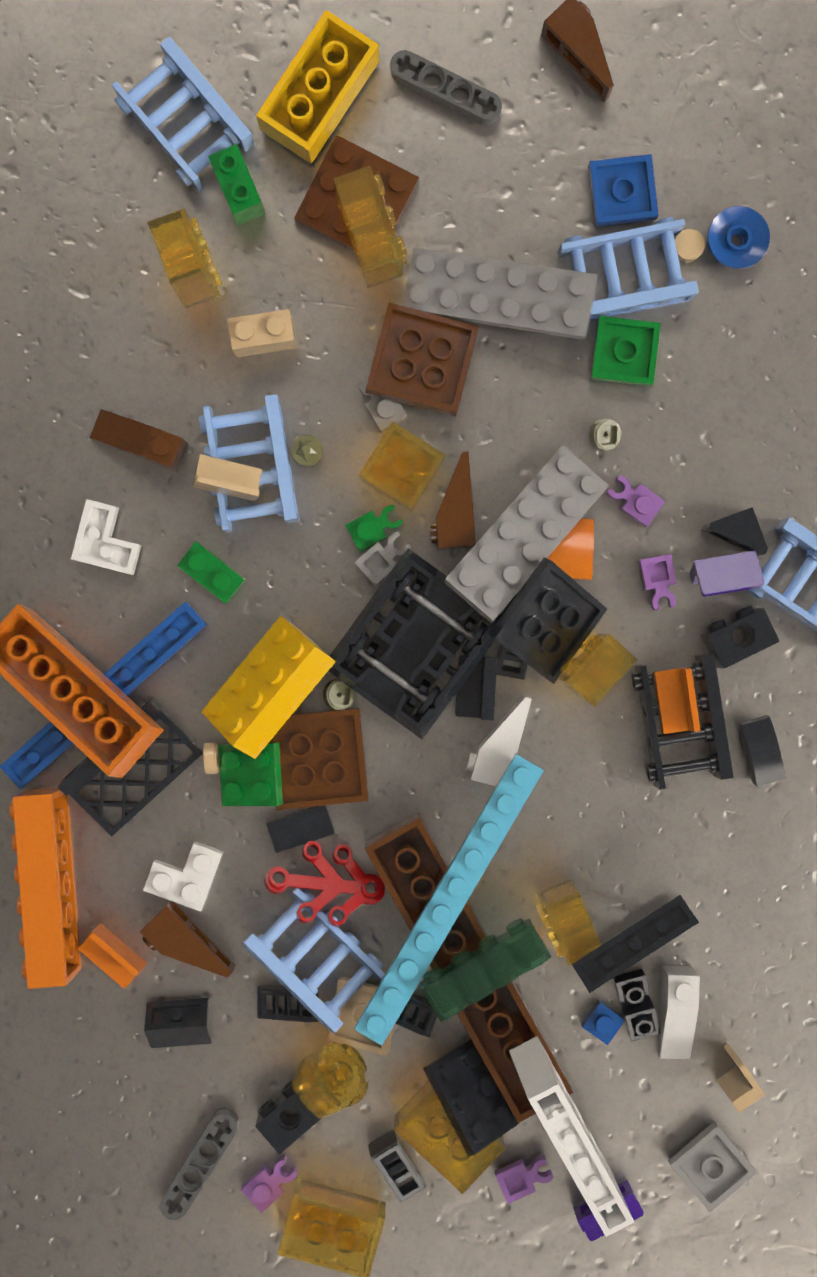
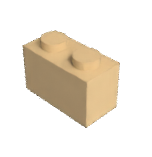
M290 309L227 318L231 348L236 358L297 348Z

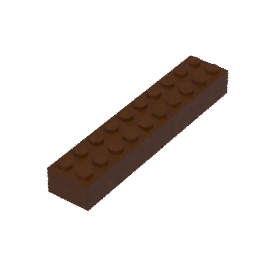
M419 812L366 841L364 847L410 931L449 867ZM467 901L430 963V967L517 1122L520 1123L536 1114L523 1088L509 1052L511 1049L538 1036L568 1094L573 1093L569 1079L469 901Z

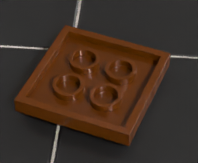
M336 135L294 217L295 222L378 263L419 182V177Z
M389 302L365 393L456 417L479 326Z
M360 708L292 714L270 740V742H279L283 804L275 806L276 810L369 801Z

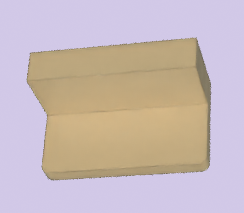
M200 454L192 487L255 501L259 497L260 490H258L262 469Z
M727 1044L723 1048L736 1067L716 1081L740 1113L762 1098L765 1093L745 1064Z

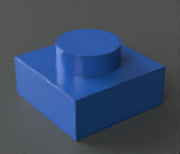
M598 999L581 1023V1026L608 1045L625 1022V1019Z

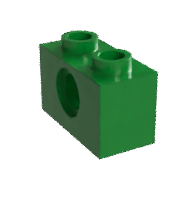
M235 144L209 155L208 158L237 226L265 215L262 201L238 145Z

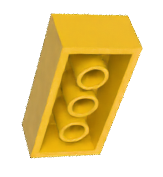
M325 10L256 114L260 131L312 164L380 62L379 44L328 10Z
M280 616L201 713L233 747L256 759L336 661L304 632Z

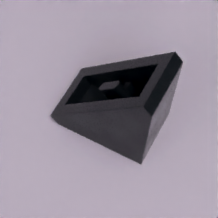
M753 507L705 524L701 530L747 552L756 550L757 556L766 554L768 550Z

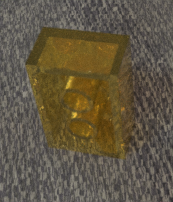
M367 166L333 178L336 201L367 288L403 276V265L407 264L405 257L407 250L402 236H395L396 230L394 225H396V220L391 206L385 207L383 196L385 189L380 175L374 176L371 166Z
M185 208L148 221V226L169 282L186 309L220 297L221 294L218 286L223 283L196 217L190 219Z
M429 1080L394 1115V1130L462 1194L506 1149L504 1138L501 1136L477 1154L468 1157Z
M297 1178L277 1255L358 1277H369L385 1222L386 1202Z

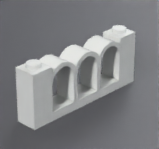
M538 1036L511 1049L509 1052L527 1098L604 1235L607 1237L634 1223L608 1163L589 1129L586 1127Z

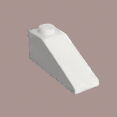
M522 696L477 746L476 753L470 752L466 771H470L469 777L471 780L492 786L498 784L513 756L518 752L531 698Z
M661 965L659 1014L661 1034H659L658 1052L660 1059H690L699 1010L700 976L692 966Z

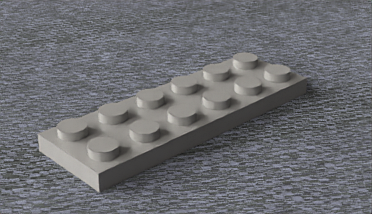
M414 247L402 306L454 320L586 340L598 274Z
M562 445L443 582L486 620L492 623L524 586L542 559L549 557L609 485Z

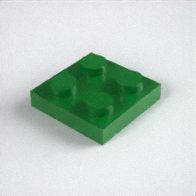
M599 315L597 318L590 380L652 387L654 385L661 323Z
M269 742L256 759L233 747L230 743L218 745L222 806H280L283 804L279 742Z

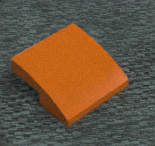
M581 518L547 558L572 579L592 580L594 519Z

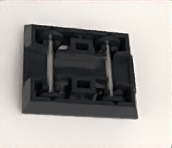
M408 548L330 654V657L336 662L328 671L423 740L495 642V639L488 634L499 621L501 615H498L490 623L443 582L447 577L445 574ZM413 570H415V571L418 572L419 574H418V575L416 576V578L413 580V582L411 583V585L408 586L409 582L411 581V579H412V578L414 577V575L416 574V573L413 571ZM404 592L386 618L378 613L391 595L390 601L394 603L400 594ZM375 619L381 625L365 648L362 649V646L370 637L367 633L363 635V632L371 621ZM481 619L488 624L486 625L484 622H482L475 630V632L472 633L473 629L476 627V625L479 623ZM469 639L461 650V653L466 655L458 668L455 669L450 663L465 640ZM358 655L357 659L354 661L351 667H348V665L351 663L354 657ZM444 671L451 675L442 689L436 685L426 696V693L435 681L439 680ZM420 702H422V704L420 705V707L418 708V710L416 711V713H415V715H414V714H413V711H414L415 708L418 706V704H419Z

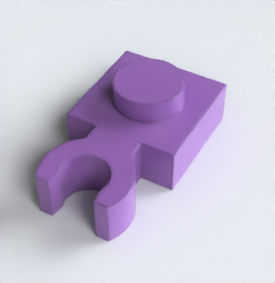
M618 476L615 480L622 485V492L616 493L614 490L609 489L606 494L613 500L624 501L625 504L620 510L642 526L648 527L665 501L642 484H638L635 490H633L627 478Z
M671 554L638 560L644 590L653 589L654 594L650 599L653 611L659 610L658 600L661 597H665L668 600L669 607H675V596L668 589V586L677 584Z
M282 1155L276 1160L272 1171L264 1165L242 1185L241 1191L261 1213L284 1194L285 1186L282 1183L293 1181L297 1175L298 1169L296 1167L292 1168L289 1172H284L281 1169V1166L287 1161L286 1155Z
M545 1155L536 1156L532 1160L531 1165L528 1166L525 1165L522 1158L494 1170L507 1204L536 1192L533 1183H548L554 1178L551 1169L546 1172L538 1171L540 1166L547 1164Z

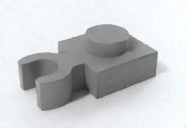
M363 382L358 383L360 392L372 400L365 404V407L381 433L407 417V413L400 402L365 393L366 388Z
M395 532L389 537L388 545L385 548L377 542L355 562L375 586L388 576L397 564L393 558L395 556H402L408 548H411L409 544L400 550L394 547V541L400 536L399 532Z

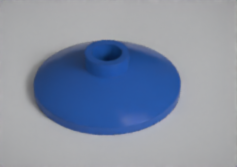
M734 206L727 208L714 218L709 227L707 236L708 247L713 257L720 264L728 268L745 269L759 262L768 250L770 244L768 224L762 215L749 207ZM731 237H738L740 245L735 246L732 244Z

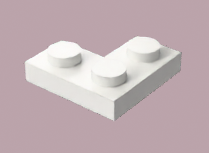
M86 499L71 557L72 560L134 575L141 545L112 538L119 507Z
M195 841L184 869L155 860L143 891L201 912L224 851Z

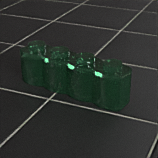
M519 918L506 926L507 931L497 937L494 934L485 937L478 943L479 948L470 953L467 950L462 951L450 960L452 964L443 969L435 967L423 975L424 980L420 982L421 990L440 1022L451 1018L467 1006L480 1001L496 989L509 984L523 973L538 967L552 957L530 918L525 921Z

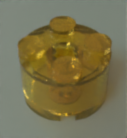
M330 1043L306 1056L300 1062L292 1082L293 1089L299 1094L303 1104L318 1118L335 1115L359 1103L366 1095L368 1090V1081L365 1082L364 1074L367 1071L366 1063L360 1053L351 1045Z

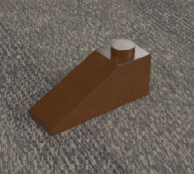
M565 0L544 20L541 36L605 102L609 98L614 84L594 19L589 8L583 2Z
M100 409L90 435L91 439L176 472L179 469L188 445L179 436Z
M469 451L462 452L435 518V525H430L431 543H437V550L471 548L476 544Z
M170 901L140 931L143 935L144 943L153 951L157 949L161 955L227 978L233 973L236 966L173 901Z

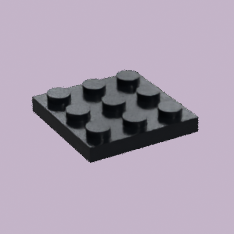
M544 557L488 635L546 680L555 684L605 614L607 608L554 562Z

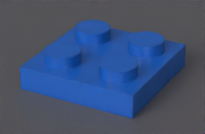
M652 154L589 162L588 170L595 227L657 220L659 214Z

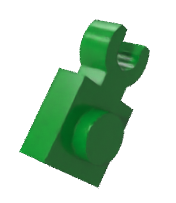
M394 505L385 507L381 516L377 518L371 510L345 525L360 553L374 546L377 542L385 540L387 536L383 531L384 529H397L403 524L402 519L396 522H390L387 519L388 513L396 509Z

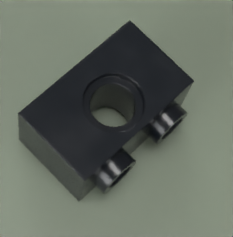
M752 605L736 611L734 613L736 618L728 622L721 619L707 626L708 632L700 636L709 654H714L716 668L725 669L780 642L764 608L753 609ZM737 627H740L744 632V639L740 644L735 643L732 637L733 631Z
M305 1075L298 1081L295 1079L291 1080L281 1090V1096L275 1101L272 1099L267 1100L257 1111L258 1117L255 1127L279 1155L327 1115L328 1101ZM291 1107L298 1114L290 1117L284 1114L283 1109Z

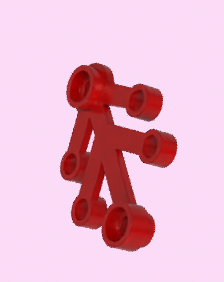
M309 841L302 849V856L306 861L311 862L323 877L289 874L285 868L276 866L271 868L264 878L265 888L273 894L283 893L287 887L323 891L311 902H305L297 909V919L304 924L312 922L317 912L340 893L354 895L342 906H334L329 911L327 919L334 927L342 926L348 916L360 905H375L385 895V885L382 879L375 874H365L353 860L352 850L347 845L337 846L333 851L332 858L336 864L342 865L354 881L343 880L321 854L322 848L320 844L315 841ZM307 848H315L317 855L310 856L307 853ZM341 850L346 852L347 859H340L337 856V852ZM273 875H282L284 881L282 883L274 882ZM366 884H372L375 887V893H368L365 889ZM301 909H310L312 916L310 918L303 917ZM335 911L340 912L343 916L342 921H335L332 913Z

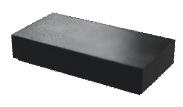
M326 805L315 806L267 822L266 824L276 853L335 834Z

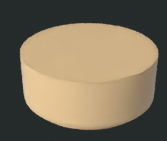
M695 229L682 230L675 237L678 260L681 262L689 263L697 260L705 249L704 237Z
M216 742L204 743L203 761L206 774H216L220 771L218 744Z

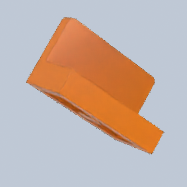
M680 667L653 671L661 733L668 734L688 730L692 732L700 731L692 669Z
M101 923L78 948L80 952L123 989L130 984L147 964L146 961Z

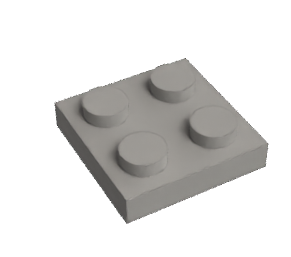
M715 1121L668 1160L670 1166L709 1212L713 1211L757 1173Z

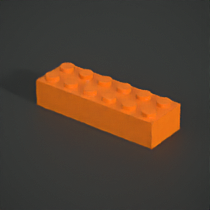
M17 604L0 623V674L107 776L123 778L164 729L36 611Z
M57 787L33 788L13 796V801H11L9 806L10 818L12 821H15L12 848L14 852H17L18 865L14 869V878L16 884L20 886V896L17 899V913L19 916H22L23 928L20 929L19 942L25 951V959L22 962L23 979H27V989L67 986L82 969L81 953L78 950L80 940L69 796H66Z

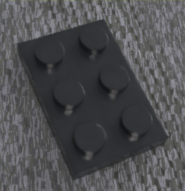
M471 1039L423 1068L468 1157L477 1154L520 1124L517 1122Z

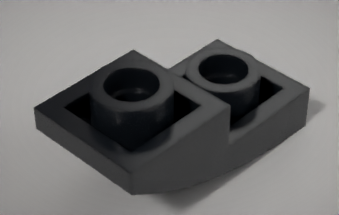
M764 715L739 723L742 750L748 755L752 783L759 787L785 779L782 755L770 716Z
M643 969L614 977L618 999L631 1042L661 1034L656 1010L651 1000Z

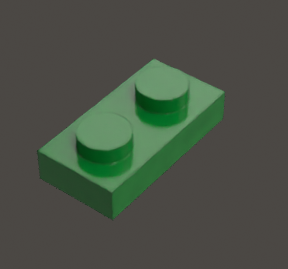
M195 541L177 564L179 568L225 604L230 601L246 580L197 541Z

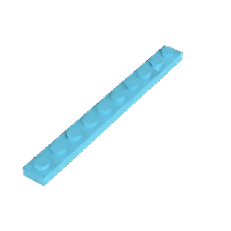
M515 753L358 1019L354 1030L383 1045L544 772L543 769Z

